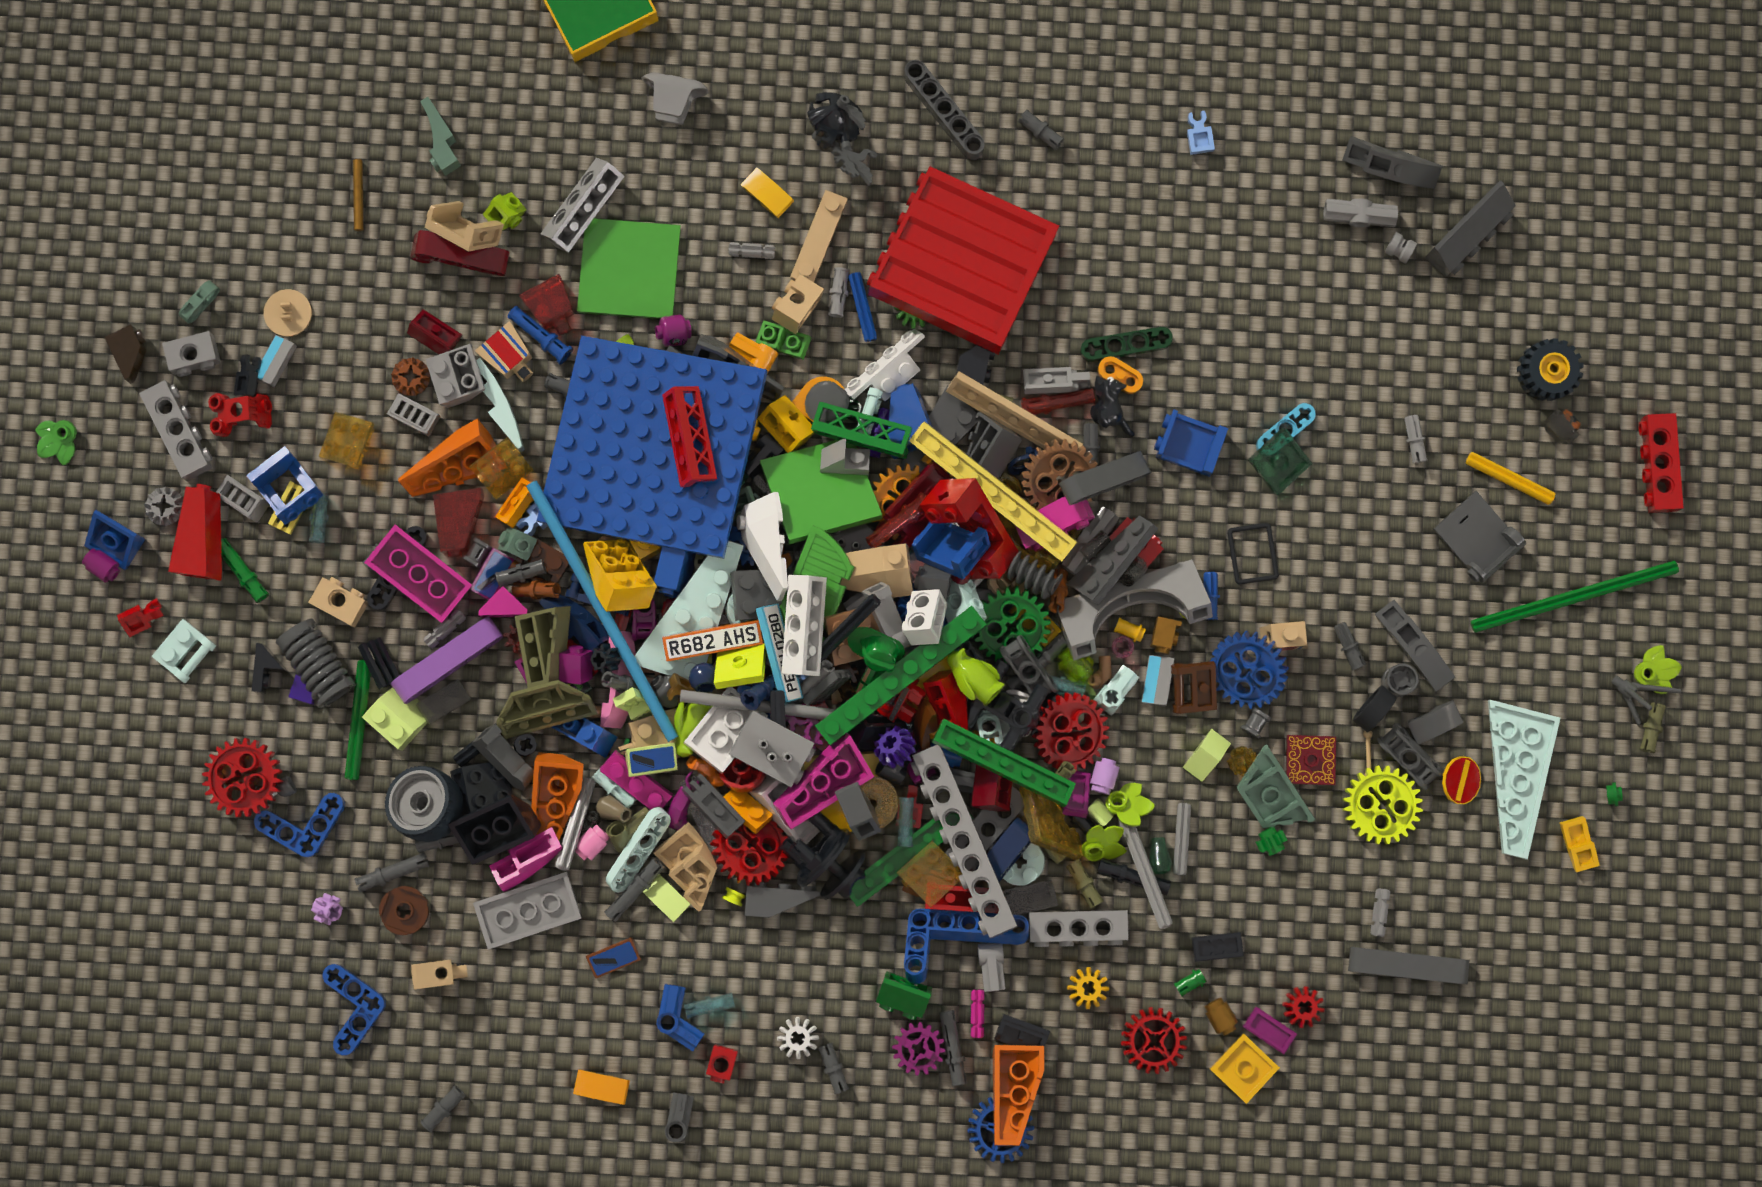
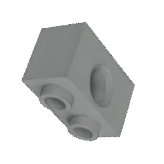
M210 331L162 343L168 370L178 377L190 375L191 371L201 369L202 371L215 368L216 364L221 363L215 336ZM192 350H197V357L189 361L187 359L188 353Z

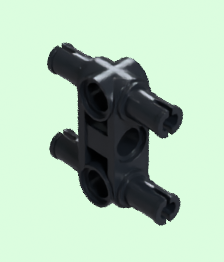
M997 659L993 667L1000 675L999 682L1002 681L1010 665ZM1037 683L1028 700L1022 702L1002 689L986 707L978 699L969 700L971 703L967 708L968 727L973 729L983 710H988L1010 724V729L999 746L1013 752L1022 736L1028 735L1037 726L1040 715L1039 708L1050 690ZM1024 713H1028L1029 720L1026 724L1022 725L1020 718Z

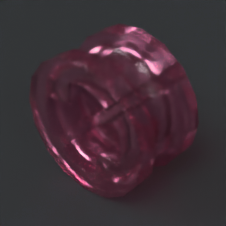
M1120 636L1112 643V652L1118 658H1127L1134 650V643L1129 637ZM1125 641L1128 643L1126 647H1129V651H1124L1121 654L1117 651L1119 648H1116V645Z

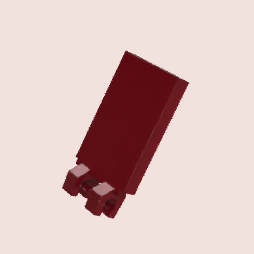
M932 460L887 508L883 516L885 520L880 522L873 532L879 538L886 540L896 531L900 537L896 538L891 545L906 544L908 548L912 547L916 536L921 534L929 522L920 506L921 502L939 480L952 478L939 464Z

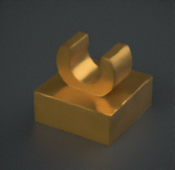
M673 673L669 679L671 688L667 692V697L670 701L675 695H680L681 690L695 691L691 687L689 680L676 673Z

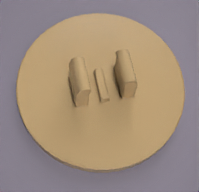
M285 289L274 293L267 300L264 307V319L267 326L275 334L283 337H292L302 333L308 327L312 318L310 302L302 293L296 290Z

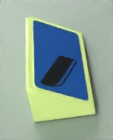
M675 743L631 748L625 752L629 777L678 770Z

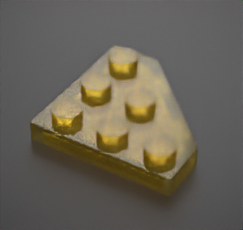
M1020 786V794L1024 803V815L1029 829L1028 836L1031 843L1074 860L1084 857L1079 834L1074 827L1069 828L1064 821L1065 815L1062 814L1060 806Z

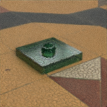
M1283 427L1248 459L1271 491L1277 496L1313 464L1287 429Z

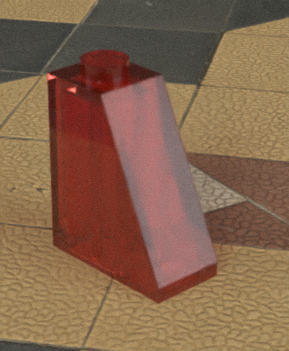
M482 488L433 495L440 552L444 555L447 554L449 558L462 556V552L469 549L485 496Z

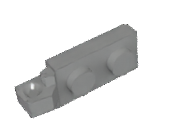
M1071 367L1024 369V393H1062L1090 388V372H1077V370H1071Z

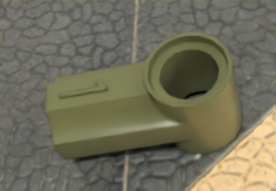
M646 807L631 816L627 822L617 820L608 825L606 833L617 852L622 853L649 812Z

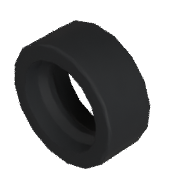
M1380 686L1361 706L1353 721L1366 732H1370L1391 709L1397 699L1396 696L1384 686Z

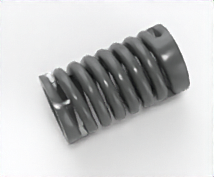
M311 618L287 630L276 640V644L280 647L281 652L286 654L285 658L291 661V667L296 669V675L301 677V682L306 685V690L312 692V699L318 700L317 707L323 708L350 692L356 686V683L352 677H345L347 670L341 668L342 662L336 660L337 654L330 653L332 647L326 645L327 639L325 637L319 638L322 635L321 630L314 631L316 622ZM307 633V635H305V636L302 637L300 640H298L296 643H294L299 637H301V636H303L304 634Z

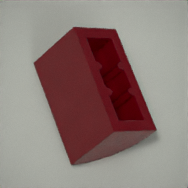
M976 764L971 807L989 811H1010L1013 782Z

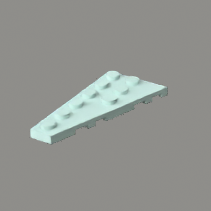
M728 541L724 559L707 556L641 648L634 655L640 667L666 675L676 673L689 680L690 671L695 665L703 662L707 663L709 654L667 662L662 637L718 627L731 587L730 573L736 571L744 545Z
M1488 700L1502 854L1526 860L1530 852L1560 717Z

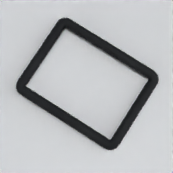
M1269 523L1228 529L1227 535L1235 582L1237 584L1275 580L1279 577L1272 529ZM1266 528L1274 575L1240 580L1232 533Z

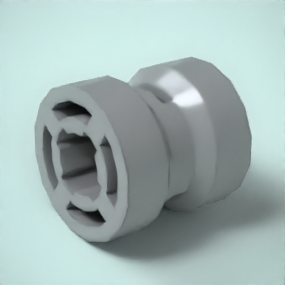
M1396 232L1388 244L1385 253L1390 256H1397L1399 261L1406 264L1417 243L1413 240L1404 239L1402 234Z

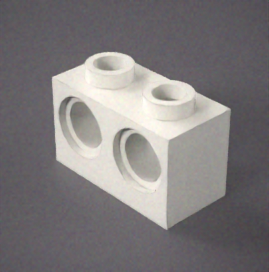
M940 589L912 591L910 601L907 603L906 619L902 623L903 635L907 637L911 645L939 644L948 605Z

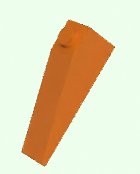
M477 418L456 430L399 477L398 481L414 497L438 491L442 486L454 483L456 486L464 484V481L478 478V480L485 479L505 468L506 463L491 434Z
M538 752L534 761L531 804L532 810L541 823V827L536 835L552 827L558 840H560L582 789L583 763L563 754Z
M994 1046V1146H1020L1044 1073V1046Z

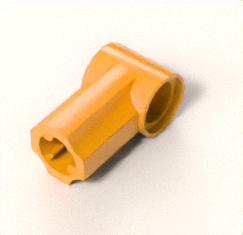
M738 332L729 345L730 348L756 367L766 369L767 374L779 355L771 347L763 343L758 344Z

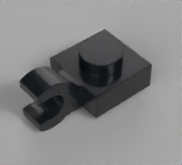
M250 355L241 356V371L236 372L233 396H255V391L258 387V373L254 371L261 365L260 357H254L252 364H250Z

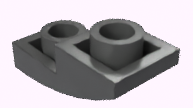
M1454 700L1431 708L1430 712L1408 720V726L1417 744L1433 739L1463 723Z

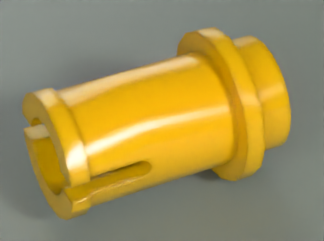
M1120 617L1114 629L1115 633L1117 632L1134 639L1133 642H1141L1146 631L1142 624L1138 626Z

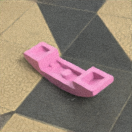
M621 631L633 655H635L636 651L632 633ZM609 637L608 643H610L611 648H616ZM623 660L618 665L619 669L612 671L614 674L620 676L627 675L632 678ZM610 688L609 703H602L600 727L621 729L627 719L628 711L615 706L613 698L620 695L615 689Z

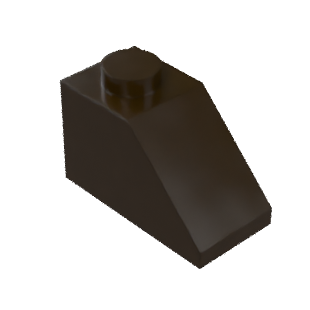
M130 324L105 336V340L124 379L131 384L137 378L147 350L143 344L146 342L141 329L137 330Z

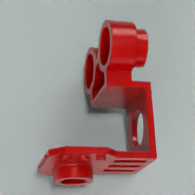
M216 393L209 398V407L212 411L218 413V417L210 423V430L216 436L227 437L232 431V426H237V422L255 421L259 427L269 429L272 425V403L268 395L257 394L255 397L243 396L230 399L227 395ZM236 403L242 405V413L238 417Z

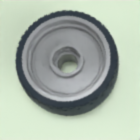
M428 766L410 767L398 774L388 788L385 797L386 816L390 824L408 838L422 842L438 841L452 832L448 824L462 816L464 800L461 789L449 775L438 769Z

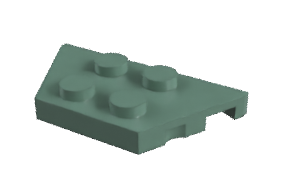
M1266 744L1238 784L1237 789L1262 828L1273 827L1278 824L1291 825L1295 821H1315L1311 811Z

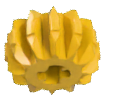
M1086 967V976H1084L1081 969L1076 970L1080 978L1077 979L1074 976H1070L1069 979L1076 984L1075 986L1068 985L1067 989L1075 990L1076 992L1071 994L1069 998L1072 1000L1079 996L1076 1002L1078 1007L1082 1005L1084 1000L1086 1009H1090V1001H1093L1095 1007H1099L1100 1004L1096 998L1099 997L1104 1001L1107 999L1105 995L1100 994L1101 990L1109 991L1108 986H1101L1102 983L1107 981V978L1102 977L1097 980L1100 970H1096L1093 976H1091L1090 967ZM1088 981H1091L1093 983L1091 987L1094 991L1092 994L1088 992V995H1085V989L1082 985L1084 983L1088 984Z

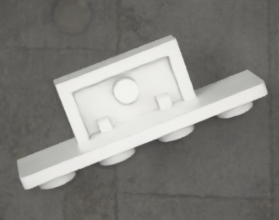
M916 329L904 333L901 340L895 346L887 348L879 360L870 363L865 368L863 374L852 379L847 384L845 390L848 396L854 400L871 385L872 388L883 391L882 400L886 401L890 398L892 392L896 391L899 386L906 384L920 371V368L908 352L925 338L923 333Z

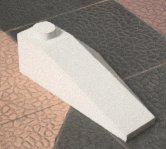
M773 492L744 505L741 514L737 516V529L741 530L742 540L776 600L782 601L788 589L786 559L781 557L785 541L784 535H779V522L783 521L779 493Z

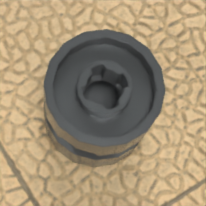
M1405 663L1397 664L1387 669L1381 678V686H1384L1396 697H1402L1413 692L1419 682L1416 670L1411 665Z

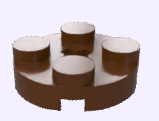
M401 886L394 888L384 895L380 902L379 914L387 930L397 935H409L418 932L426 924L429 917V902L418 889L410 886ZM406 903L409 905L408 909L411 910V913L402 918L398 908L399 906L403 907Z

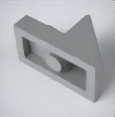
M846 439L825 447L821 451L820 473L869 475L870 449L846 448Z

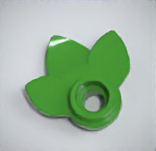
M48 420L40 423L35 429L37 434L42 437L37 445L38 456L48 458L56 455L62 465L68 464L75 454L73 440L77 434L76 427L67 420H61L57 423ZM62 428H64L65 431H66V434H65L64 437H63L62 434H61V429H62Z

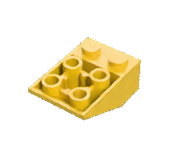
M628 540L584 542L583 546L595 594L604 610L608 612L649 608L657 585Z

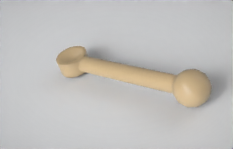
M1364 731L1363 736L1366 738V767L1371 769V738L1373 733L1372 731Z

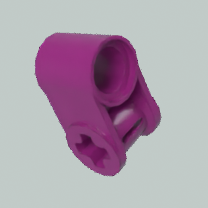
M653 598L651 609L647 613H641L639 609H633V641L647 639L658 624L657 606Z

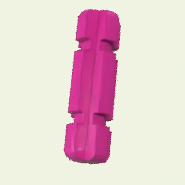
M972 990L971 1024H973V1027H971V1037L983 1038L984 991Z

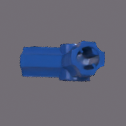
M665 984L657 1018V1027L662 1033L667 1034L691 1051H694L705 1033L680 1017L686 987ZM670 1015L674 1018L675 1025L672 1029L663 1027L662 1018L664 1016Z

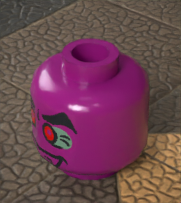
M683 315L664 316L660 319L659 325L655 326L656 339L661 340L665 347L685 345L687 340L691 338L690 321L686 320Z

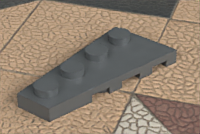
M1139 515L1069 580L1067 584L1099 605L1158 528Z

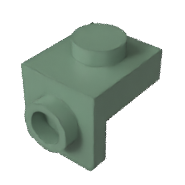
M507 527V530L503 531L499 537L498 543L500 545L498 550L527 561L537 539L517 529Z

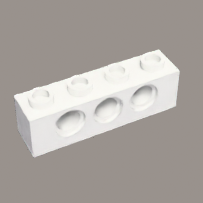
M788 575L782 674L820 676L827 577Z

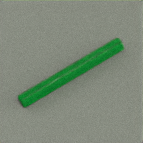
M358 660L356 686L354 688L345 768V779L358 780L360 774L365 720L362 716L367 712L371 676L364 660Z

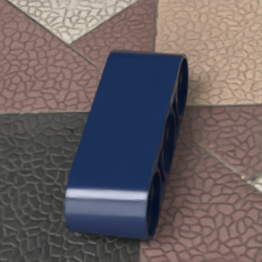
M1019 817L1012 822L987 854L998 882L1003 879L1037 835V832Z

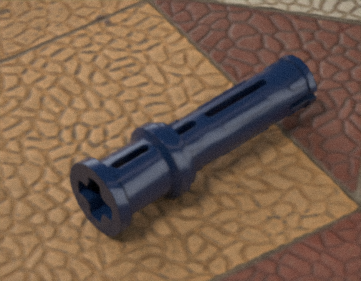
M773 673L764 678V682L753 683L751 689H746L741 693V702L747 709L756 710L763 700L770 698V692L776 688Z

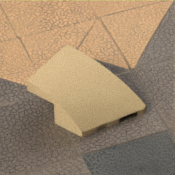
M688 822L659 845L653 854L670 869L668 875L685 891L683 897L699 912L704 905L717 870V865L700 834Z

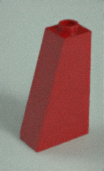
M197 484L196 488L186 487L168 572L187 577L221 581L220 494L211 491V486Z

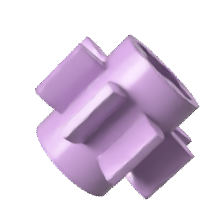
M324 893L323 897L316 898L311 909L316 914L314 920L327 925H331V921L339 920L343 907L338 904L341 899Z

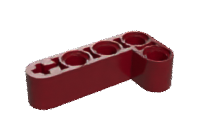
M419 230L414 236L410 259L420 263L436 261L495 276H505L510 252L497 247L467 251L434 232Z

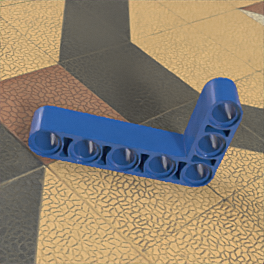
M915 909L908 918L904 958L906 978L913 984H920L926 979L931 939L1020 945L1029 938L1028 921L1024 916L1013 915L1017 926L1022 927L1024 930L1020 933L1010 930L990 939L988 934L983 936L978 922L982 920L979 912ZM998 913L985 914L988 917H995ZM920 920L926 922L923 926L915 925V923ZM942 922L950 923V926L947 928H941L939 925ZM966 924H973L975 926L970 930L963 928ZM916 943L924 945L921 949L912 948ZM914 966L922 968L919 972L914 973L910 971Z

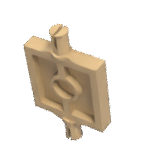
M671 708L665 710L668 718L670 719L673 727L675 728L674 715L676 709ZM650 715L628 723L632 743L618 746V750L675 743V739L668 742L654 716ZM626 750L619 753L624 756Z

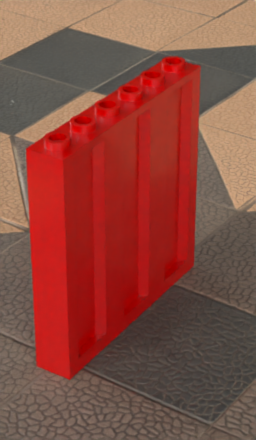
M929 166L926 174L922 172L916 184L919 186L917 192H912L906 204L909 206L907 212H902L896 224L899 226L897 232L892 231L886 244L889 246L887 252L882 251L876 264L879 266L877 272H872L866 284L870 286L868 295L999 355L1056 237L1059 225Z

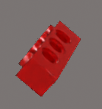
M1676 413L1647 414L1641 418L1638 425L1639 435L1643 438L1640 455L1641 459H1644L1645 469L1642 471L1643 483H1646L1647 490L1644 494V505L1648 507V513L1677 512L1684 509ZM1654 434L1661 436L1662 445L1654 442ZM1656 458L1663 460V469L1656 466ZM1658 481L1663 482L1665 484V493H1662L1658 490Z

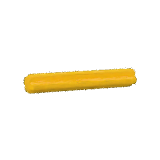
M1471 452L1466 459L1467 465L1547 505H1550L1555 498V492L1474 452Z

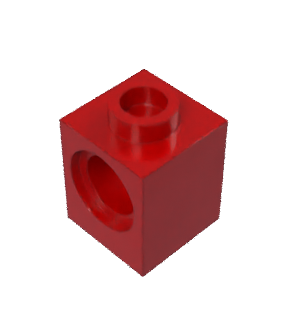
M717 1044L713 1046L706 1072L707 1075H711L710 1080L723 1084L725 1080H731L738 1050ZM716 1059H726L729 1064L728 1069L724 1072L718 1071L715 1067Z

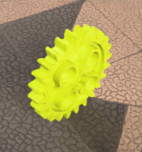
M1378 765L1375 766L1374 773L1370 768H1366V776L1358 773L1359 781L1350 780L1353 789H1345L1350 794V797L1342 799L1344 802L1349 803V806L1342 810L1350 812L1345 821L1353 820L1354 823L1350 829L1358 827V837L1365 833L1367 842L1375 837V844H1380L1382 838L1385 844H1390L1391 837L1395 842H1399V834L1403 837H1408L1406 829L1415 830L1412 821H1420L1415 816V813L1423 812V809L1416 807V804L1423 800L1415 798L1420 789L1412 790L1411 787L1415 781L1406 782L1407 773L1400 777L1398 768L1390 773V766H1385L1382 772ZM1382 781L1387 782L1390 786V791L1387 795L1382 794L1379 790V785ZM1369 787L1373 788L1374 793L1380 801L1385 800L1387 802V804L1385 805L1386 810H1379L1378 806L1380 805V802L1378 801V799H1376V797L1373 794L1370 793ZM1362 796H1367L1371 800V805L1368 809H1364L1360 805ZM1397 801L1404 803L1405 810L1402 814H1398L1394 810V805ZM1388 812L1395 817L1396 823L1392 822ZM1378 815L1383 816L1386 820L1385 827L1382 829L1375 825V818Z

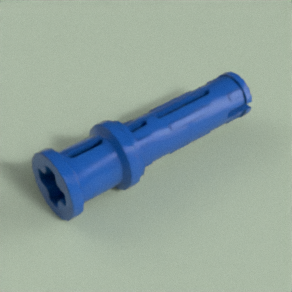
M518 306L511 309L507 318L540 343L541 350L547 351L554 356L559 365L563 364L570 357L574 350L573 347L566 346L558 339L556 333L546 331Z

